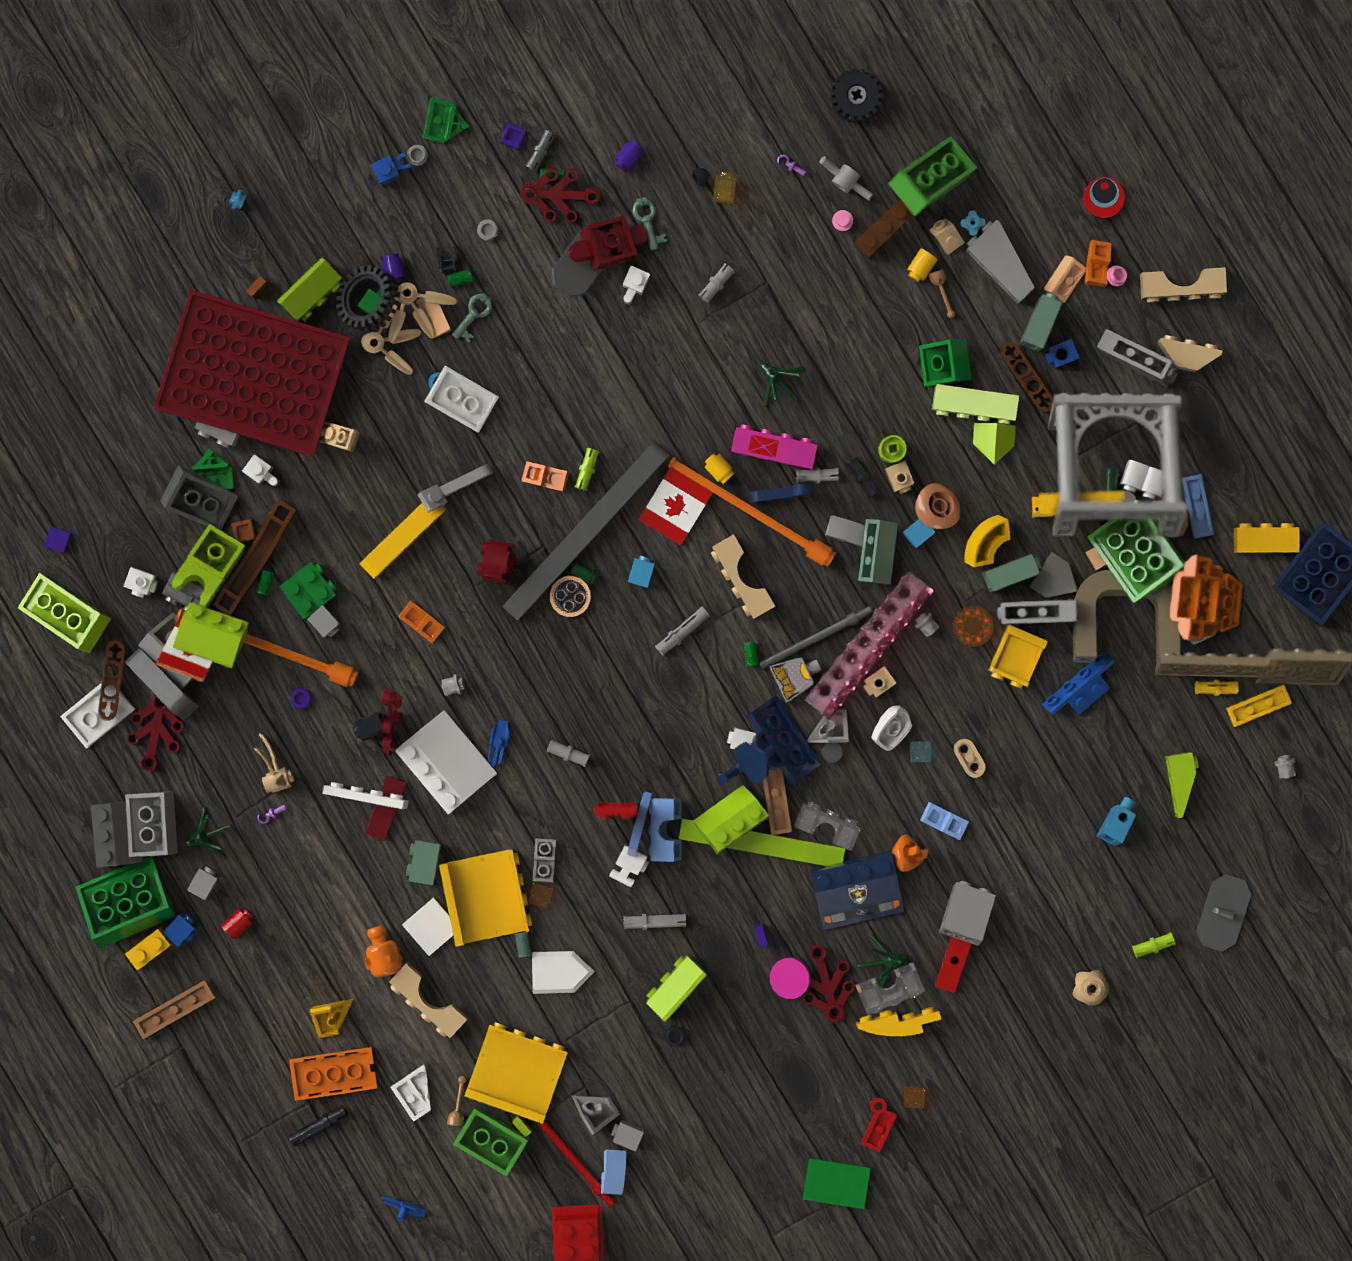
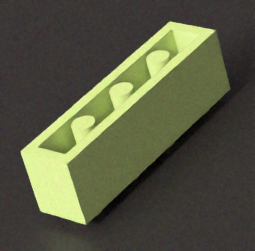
M937 384L935 385L932 410L937 411L936 415L949 416V413H955L957 418L969 419V416H976L978 421L990 422L991 418L998 419L1000 424L1010 425V421H1016L1019 396Z

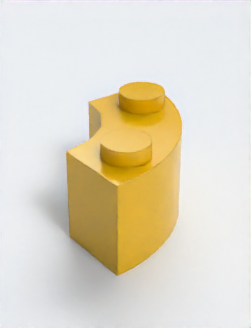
M996 515L986 519L976 527L966 545L965 563L972 567L993 564L997 548L1003 542L1010 540L1009 520Z

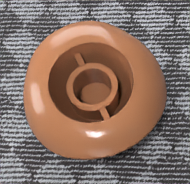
M939 483L929 484L922 489L917 497L915 505L916 514L919 520L927 527L945 529L958 522L961 514L959 500L954 492Z

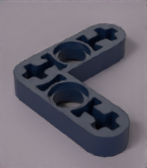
M811 483L750 492L751 502L810 496L812 494Z

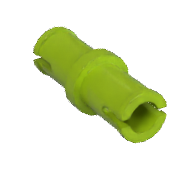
M591 448L586 449L583 464L579 466L580 473L575 488L583 489V491L588 490L591 476L595 473L594 466L599 451L591 450Z
M1170 932L1155 939L1153 937L1149 938V941L1132 946L1137 959L1153 952L1155 954L1159 953L1158 950L1176 945Z

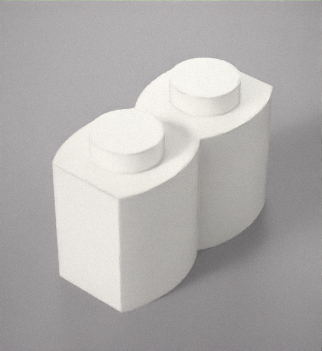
M1128 460L1120 484L1124 486L1123 489L1135 493L1138 490L1144 493V497L1155 500V497L1159 498L1163 493L1162 470Z

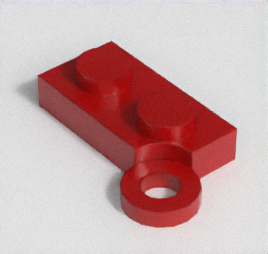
M879 1097L874 1098L870 1103V1109L874 1115L861 1141L862 1145L877 1152L881 1151L897 1117L896 1113L886 1109L885 1100ZM880 1102L882 1108L880 1110L875 1109V1103Z

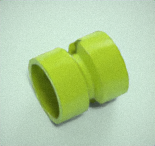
M890 435L880 442L878 454L884 462L896 463L905 456L907 446L901 437Z

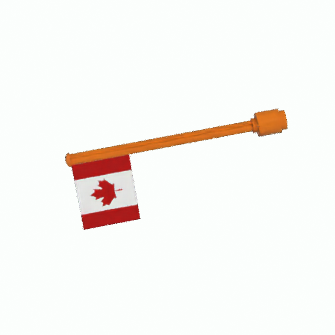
M675 457L670 459L668 463L670 469L639 518L641 522L677 544L682 545L711 495L715 493L804 547V550L807 552L806 557L821 566L824 564L828 567L836 552L832 551V547L817 538L815 541L806 540L675 460Z
M181 608L177 613L178 621L158 657L156 665L203 682L213 662L173 648L181 619L185 613L184 608ZM247 634L244 643L324 672L329 676V681L345 687H353L359 672L355 671V668L335 661L334 665H329Z

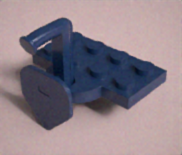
M775 695L746 715L757 734L753 737L751 744L743 742L735 747L734 756L738 764L723 774H719L717 781L720 785H726L729 780L744 771L752 782L758 783L768 777V769L775 770L780 768L790 785H792L821 764L783 704Z

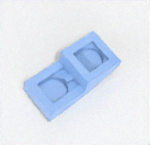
M930 802L920 821L958 840L961 839L969 821Z
M607 1149L604 1151L601 1194H623L626 1151Z

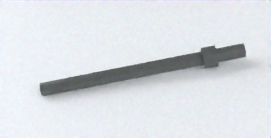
M870 606L857 613L852 612L846 615L847 618L764 659L759 664L763 670L849 625L854 626L858 624L859 620L873 614Z

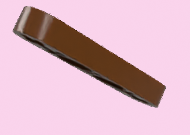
M1013 342L1005 343L1000 349L1002 359L1036 409L1040 412L1050 411L1053 404L1052 395L1020 348ZM1007 346L1015 349L1013 352L1015 358L1021 357L1013 365L1010 363V361H1013V358L1010 355H1005L1007 351L1005 347ZM1018 363H1024L1027 366L1025 374L1020 375L1016 372V365ZM1030 380L1038 382L1039 388L1037 391L1032 392L1027 388ZM1041 390L1045 392L1041 394L1043 399H1049L1050 401L1048 403V408H1046L1045 406L1041 408L1039 405L1041 403V399L1039 397L1034 399L1033 397L1034 395L1038 394Z
M117 640L109 642L105 650L98 715L104 721L113 720L118 710L125 647ZM114 645H117V648L121 650L116 655V660L120 659V663L117 661H107L108 658L112 659L113 652L109 651V648H113ZM115 665L119 670L118 674L110 676L107 673L108 666ZM108 685L114 686L116 694L109 697L104 693V688ZM103 699L108 701L115 700V703H110V710L114 713H110L109 717L105 716V713L102 712V709H105L107 702H102Z

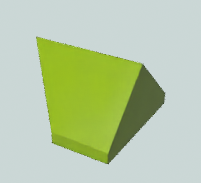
M974 423L973 444L995 465L1014 447L1016 426L999 423Z

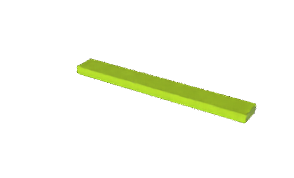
M682 818L679 839L709 844L693 820ZM749 831L727 847L823 866L842 863L845 848L755 831Z

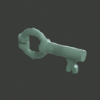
M643 197L636 199L633 205V214L637 220L644 224L648 234L650 250L652 251L659 249L658 243L667 242V239H664L666 234L655 236L651 221L655 216L656 207L650 200ZM649 205L650 215L640 216L638 214V207Z
M476 294L470 298L468 304L469 314L452 333V336L457 340L462 336L465 337L466 341L470 342L469 338L473 339L474 336L468 334L466 331L467 327L475 318H483L490 314L492 299L487 294ZM478 299L487 305V308L482 313H479L473 307Z

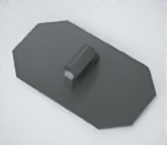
M581 231L578 232L551 269L553 286L569 298L584 296L603 270L593 271L589 260L577 263L570 259L568 250L574 242L582 240Z
M1224 874L1212 881L1196 930L1203 946L1223 952L1236 944L1251 898V892L1245 880Z

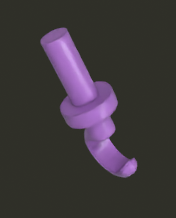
M780 155L778 157V164H780L781 158L787 159L785 165L789 167V171L792 172L794 170L802 176L806 174V171L796 166V162L793 161L791 163L787 155Z
M283 805L276 809L270 808L269 812L266 813V821L260 819V814L257 816V819L261 824H266L269 822L270 817L276 818L277 814L286 810L287 807Z

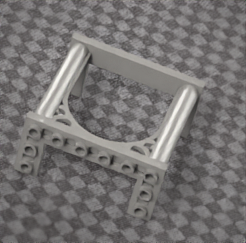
M1068 393L1054 395L1048 421V430H1057L1060 502L1052 528L1053 536H1074L1078 519H1160L1157 527V536H1179L1187 513V503H1183L1178 423L1181 396L1174 394L1153 395L1149 393L1143 395H1132L1129 393L1122 395H1111L1109 393L1101 395H1090L1088 393L1070 395ZM1076 412H1086L1090 419L1083 421L1077 417ZM1093 412H1101L1098 415L1093 414ZM1133 412H1142V413H1141L1140 415H1136V414H1134ZM1148 412H1154L1152 421L1145 419V415ZM1109 417L1129 418L1148 428L1155 436L1160 447L1164 502H1079L1077 446L1084 431L1093 423ZM1076 424L1081 426V428L1075 430Z

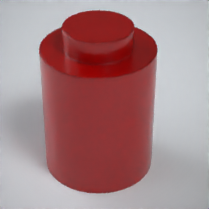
M239 908L221 924V927L233 940H236L253 924L252 919L254 917L246 908L244 910Z

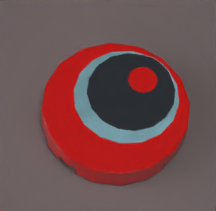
M1100 177L1091 181L1083 194V203L1088 213L1102 219L1111 218L1116 215L1123 207L1125 200L1124 190L1121 185L1108 177Z

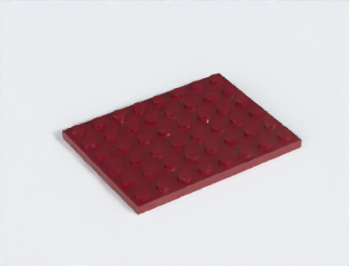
M190 290L153 409L314 457L350 337Z

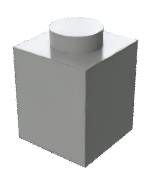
M322 605L307 618L323 638L327 636L331 638L340 630L338 626L341 623L325 605Z
M208 866L199 868L187 891L207 900L220 878L216 875L217 871Z
M621 1120L619 1125L615 1123L612 1130L613 1142L636 1151L644 1129Z

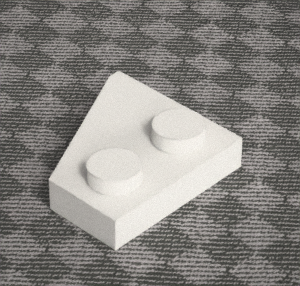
M424 1064L390 1087L413 1122L431 1110L427 1072Z

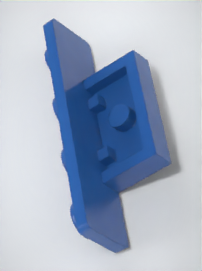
M1105 651L1096 657L1094 663H1090L1081 669L1076 676L1066 682L1055 694L1048 697L1042 704L1043 707L1051 715H1054L1068 703L1080 715L1110 689L1100 675L1115 663V660Z

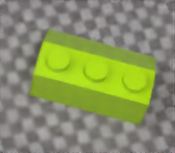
M321 258L278 302L298 322L302 320L305 322L312 316L313 313L311 311L316 306L321 307L328 300L326 296L329 293H335L343 285L341 282L344 279Z
M189 602L181 619L173 648L232 668L247 637L248 622Z
M742 785L693 820V822L715 853L719 854L765 821L769 815L758 800Z
M688 954L685 958L681 956L674 963L676 968L671 973L667 971L660 979L662 984L657 989L653 987L646 995L649 998L646 1003L663 1021H666L706 976V970Z

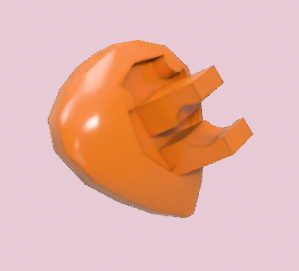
M908 834L902 835L892 849L894 864L901 872L910 871L927 858L928 850H920V847Z

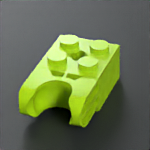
M209 524L175 575L171 587L175 590H181L191 581L199 582L204 587L200 596V605L208 607L243 556L245 545ZM212 554L214 556L215 554H219V557H213Z

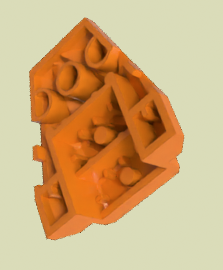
M1192 556L1185 563L1184 569L1174 575L1170 618L1172 621L1179 623L1178 631L1183 639L1202 641L1204 637L1214 636L1218 631L1224 632L1239 626L1243 584L1231 574L1222 572L1223 568L1213 565V560L1207 557Z

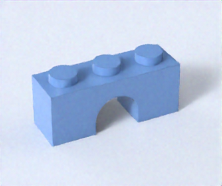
M652 798L648 808L651 815V823L648 829L651 835V844L649 845L651 861H681L682 840L670 838L666 827L670 820L682 819V798Z

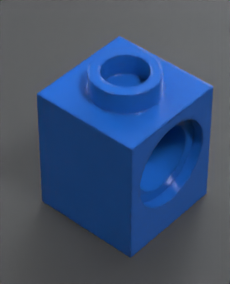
M1072 339L1048 348V354H1045L1049 366L1053 365L1054 369L1079 359ZM1058 349L1066 352L1065 360H1059L1056 357Z

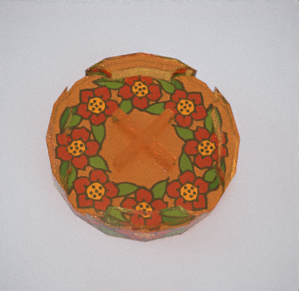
M968 606L956 614L953 619L952 628L959 642L966 646L976 647L983 645L990 639L994 630V622L987 610L979 606Z

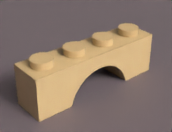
M1226 268L1204 269L1193 285L1185 287L1171 283L1163 271L1142 272L1140 274L1141 299H1147L1148 303L1159 302V298H1167L1168 301H1179L1180 297H1188V300H1199L1201 296L1209 295V299L1221 298L1222 294L1227 293Z
M734 534L712 547L714 551L711 552V555L716 563L721 562L724 567L721 572L726 581L731 580L735 586L731 589L737 599L741 598L745 605L742 608L747 617L752 616L754 619L775 607L765 588H750L741 581L737 565L744 551Z
M407 962L389 981L392 984L390 988L398 995L403 994L407 998L406 1003L413 1009L417 1007L422 1012L421 1017L428 1023L432 1021L437 1026L436 1030L443 1037L448 1036L451 1038L466 1022L468 1017L454 1004L446 1007H435L426 1002L420 991V982L423 975Z

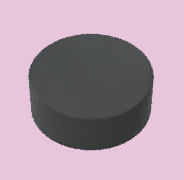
M826 743L823 746L822 756L826 761L834 763L841 759L843 750L838 743Z

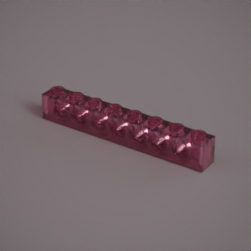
M908 571L899 580V584L887 595L883 604L874 611L870 620L861 627L857 636L848 643L845 651L835 659L828 672L822 675L815 688L809 691L805 701L830 720L932 594L933 590ZM910 593L909 596L906 599H904L905 595Z

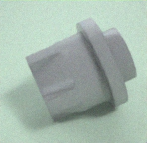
M924 612L915 620L917 622L915 625L916 629L919 628L926 637L933 634L939 628L932 619L931 613L926 615Z
M458 674L442 680L441 686L445 696L455 693L460 695L462 690L465 689L464 680Z
M1290 755L1278 757V760L1274 763L1278 768L1279 778L1286 779L1296 776L1295 758H1290Z

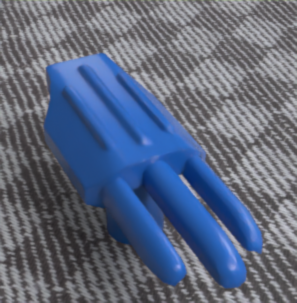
M498 720L496 726L492 728L488 762H490L493 748L496 747L492 767L496 765L499 748H501L498 764L502 762L504 749L507 747L510 733L507 721Z
M390 1197L380 1198L384 1200V1204L398 1209L397 1219L400 1221H405L407 1215L424 1217L426 1210L406 1201H398Z

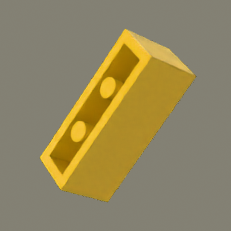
M1244 523L1239 524V528H1234V553H1298L1300 551L1299 527H1294L1293 523H1282L1281 527H1273L1272 523L1260 524V527H1252V524Z

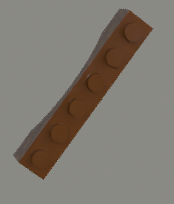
M281 499L277 500L246 556L223 587L213 606L229 616L235 615L299 510Z

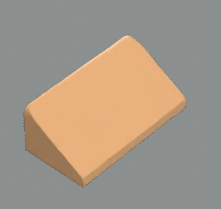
M1066 255L1044 287V290L1059 297L1058 300L1065 303L1086 272V267L1075 258Z
M425 298L416 300L418 307L424 310L433 327L434 338L451 331L440 304L427 303L424 300Z

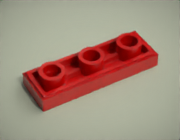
M951 937L934 985L935 987L955 993L971 943ZM956 956L958 961L951 963V958Z

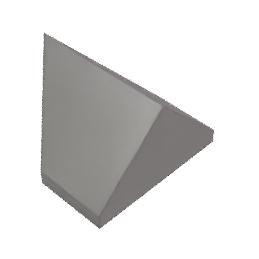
M1053 552L1049 554L1039 570L1040 574L1035 576L1029 586L1046 598L1077 592L1069 563Z
M846 709L826 710V713L806 742H849Z
M571 1095L592 1135L620 1115L610 1097Z

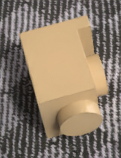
M885 666L863 680L865 682L863 686L869 696L874 695L875 697H878L897 684ZM877 679L882 680L881 687L875 686V681Z

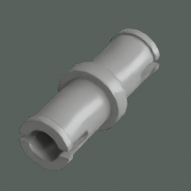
M724 263L718 273L709 279L710 282L698 296L706 303H709L714 295L724 288L723 284L735 271Z
M815 467L814 470H796L797 483L815 482V484H820L821 481L839 480V476H837L839 475L838 468L820 469Z
M554 740L550 741L547 748L548 753L550 752L564 758L563 760L566 762L569 760L583 767L586 766L590 757L589 754L573 749L571 745L565 746Z

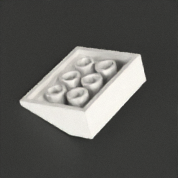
M445 710L395 750L447 814L451 813L497 774Z

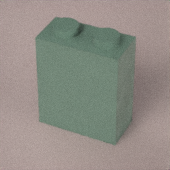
M1047 293V295L1043 294L1038 298L1020 345L1037 352L1043 349L1062 302L1058 301L1059 297Z
M1030 554L982 572L989 592H993L1040 574L1038 569H1041L1038 558Z

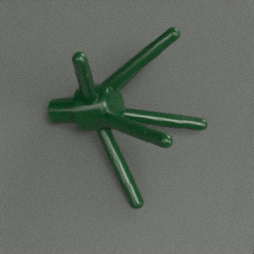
M764 363L761 366V370L765 373L768 385L763 406L767 407L771 390L774 401L778 400L775 388L776 383L795 401H798V397L781 381L782 376L800 378V373L793 372L802 371L804 367L779 371L776 367H771Z
M204 806L198 830L189 839L185 840V845L187 847L204 846L225 859L226 855L220 852L222 847L208 843V837L231 829L232 825L224 826L206 834L203 829L208 823L210 816L205 817L207 807Z
M870 935V938L882 951L872 947L869 950L884 956V959L861 963L857 967L862 968L885 964L887 968L875 981L876 984L881 982L879 989L882 990L892 968L898 967L902 962L907 961L906 954L889 953L874 935Z

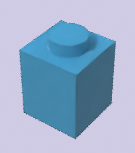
M919 519L902 532L914 548L920 546L935 533L933 528L927 527Z
M640 556L639 559L635 558L628 582L648 588L655 565L651 563L652 559Z

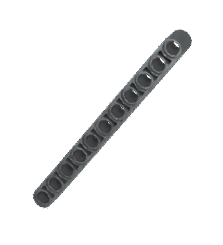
M654 441L503 605V608L518 621L663 464L670 454Z

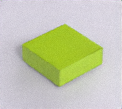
M517 1115L513 1118L512 1123L524 1137H527L532 1132L531 1127L521 1116Z

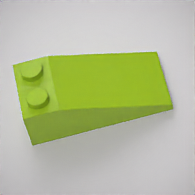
M41 573L38 574L18 606V609L69 644L89 654L111 620L110 617Z

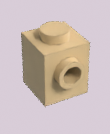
M906 461L885 469L894 492L899 491L902 494L912 490L910 486L915 483Z

